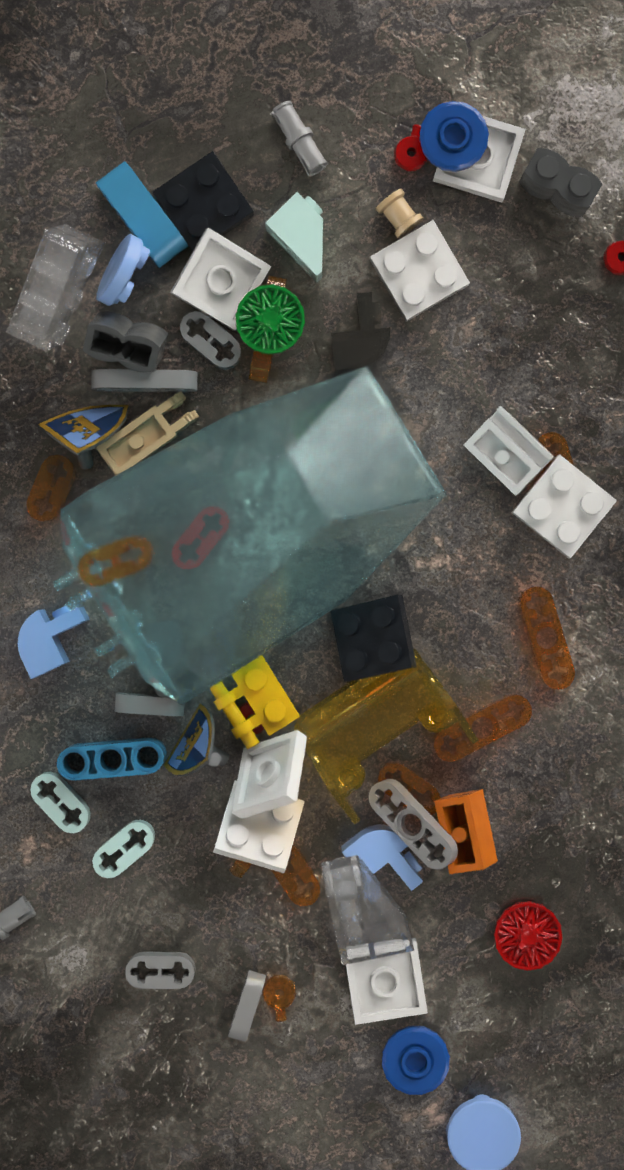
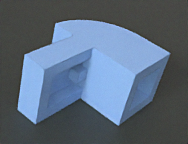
M68 604L53 611L54 619L51 621L45 609L37 610L25 620L18 635V651L31 679L70 662L57 635L90 620L84 607L74 609L72 604Z
M379 824L366 827L341 846L342 853L365 881L389 863L411 891L423 882L421 875L418 873L423 867L410 851L405 855L402 853L408 846L388 825Z

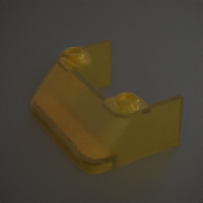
M414 648L416 668L347 683L301 714V717L295 722L294 731L299 730L307 736L305 751L329 792L354 825L361 820L347 796L359 789L365 780L366 773L360 762L406 730L421 722L427 731L437 733L446 730L457 722L472 744L479 741L455 702Z

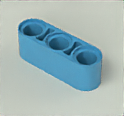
M126 161L96 182L99 190L132 234L142 240L144 247L150 249L149 256L158 268H161L188 247L183 236Z
M150 737L77 743L60 753L57 758V768L62 777L68 780L146 775L155 773L161 768L166 760L167 750L162 741ZM149 746L158 752L159 757L156 764L147 765L141 760L140 750L142 747ZM112 749L121 755L120 767L111 768L106 765L103 759L106 750ZM69 753H78L84 758L85 765L83 770L75 771L69 767L67 762Z

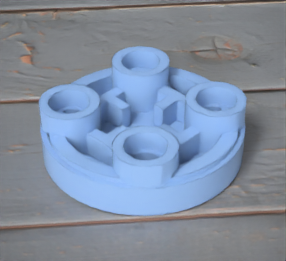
M128 234L119 244L100 281L96 296L97 301L107 306L114 303L117 304L119 301L122 303L126 302L134 287V283L129 280L135 268L141 269L150 253V249L143 246L140 238Z
M484 1094L477 1095L457 1107L446 1126L450 1152L457 1163L466 1170H502L514 1160L520 1147L521 1132L513 1112L504 1103Z

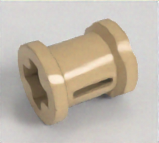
M402 188L390 194L376 207V211L379 214L383 213L395 228L394 235L397 239L409 233L424 219L421 213L416 214L404 199L405 192Z

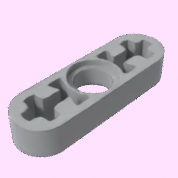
M131 369L91 370V390L197 391L198 372L191 370H155L148 373L137 372Z
M386 779L376 783L370 789L369 803L373 810L427 867L440 870L455 861L458 854L455 840L400 782L394 779ZM391 790L393 793L390 798L392 802L385 804L382 800L385 796L384 792ZM405 804L407 808L395 816L394 812L399 810L398 807ZM408 814H414L420 819L422 827L418 834H413L407 830L405 818ZM431 831L433 835L427 838L428 841L421 843L419 840L427 836ZM442 844L445 848L442 852L443 856L436 858L433 855L436 850L435 846Z

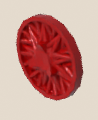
M531 901L515 903L505 909L498 918L494 930L495 947L502 959L512 967L526 971L541 969L551 963L559 953L563 939L561 925L554 913L544 905Z

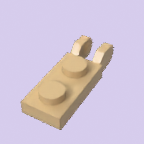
M182 391L158 407L154 405L107 441L96 447L118 479L175 439L177 433L183 431L200 417L193 410L184 414L171 426L163 415L183 404L186 397Z

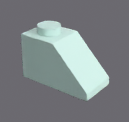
M296 192L265 222L266 231L317 283L322 278L323 218L320 215L323 211L311 197L307 196L304 199Z

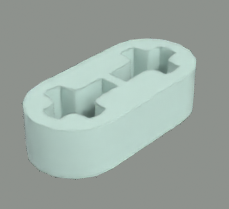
M44 772L32 782L30 789L32 798L60 829L67 833H77L84 829L90 821V808L59 774ZM42 780L45 783L55 782L57 786L53 791L61 799L59 802L50 794L46 797L41 795L40 791H42L43 786L40 782ZM62 803L70 810L76 808L81 810L82 813L79 815L80 824L76 821L70 824L66 822L65 818L68 813L61 806Z
M141 819L133 820L100 846L92 860L96 873L104 878H114L143 856L151 848L155 840V831L152 825ZM131 829L137 832L143 829L147 833L144 838L145 845L142 846L141 843L137 842L128 849L125 843L132 837ZM120 849L123 854L115 862L118 868L114 869L111 865L105 868L101 864L105 859L102 853L106 852L110 856Z

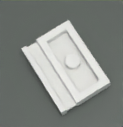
M502 406L464 444L515 496H518L554 458Z

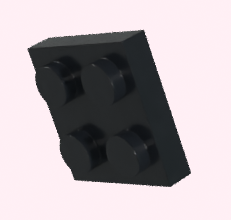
M213 151L153 191L154 197L183 236L192 253L206 228H210L224 236L254 215L253 209Z
M397 594L330 611L344 683L417 667L403 595Z

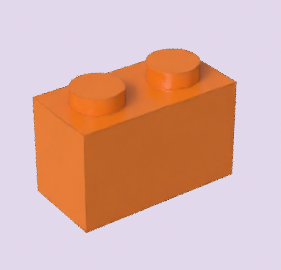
M483 789L450 794L434 801L439 824L455 840L458 847L455 861L448 865L449 874L484 870L498 862Z

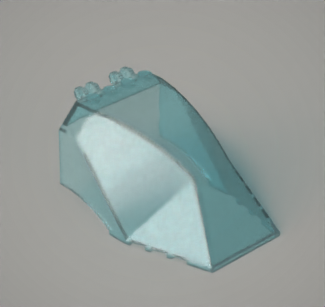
M366 366L229 414L76 498L60 510L63 550L75 569L54 581L53 585L57 590L65 589L72 585L73 581L81 577L87 590L71 597L66 603L68 609L72 611L94 598L116 633L114 637L94 649L98 657L106 655L113 651L115 646L122 643L129 654L125 659H120L110 665L107 671L111 677L135 664L146 683L183 705L347 601L413 529L447 496V493L370 369Z

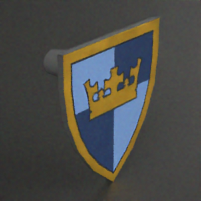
M99 405L68 411L38 424V428L74 453L78 458L81 469H89L94 465L91 449L107 441L121 428L127 418L129 405Z
M202 703L197 707L164 764L165 768L176 776H188L199 771L206 764L212 767L217 765L223 767L228 762L229 754L214 746V719L209 709Z

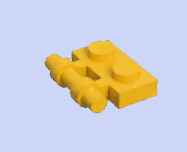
M262 654L230 673L238 685L228 692L222 680L209 686L216 699L213 701L218 711L223 710L233 726L231 729L236 739H241L247 750L259 743L258 738L253 732L255 727L262 724L270 736L301 717ZM242 696H245L255 712L248 719H245L235 703Z

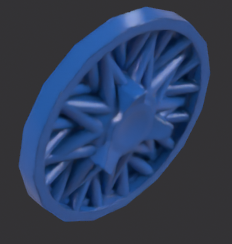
M450 101L439 104L428 112L421 124L419 141L423 154L431 164L444 171L458 172L469 169L481 159L487 148L489 132L485 119L477 109L464 102Z
M408 1026L399 1029L388 1038L382 1051V1067L386 1079L395 1089L405 1094L422 1095L435 1090L443 1083L449 1071L450 1056L445 1042L435 1031L425 1026Z

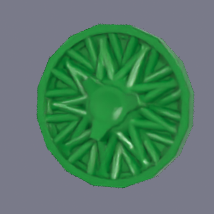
M274 284L258 286L249 291L239 303L235 316L237 331L243 342L255 352L266 355L280 354L292 348L302 336L305 325L304 308L298 297L287 288Z

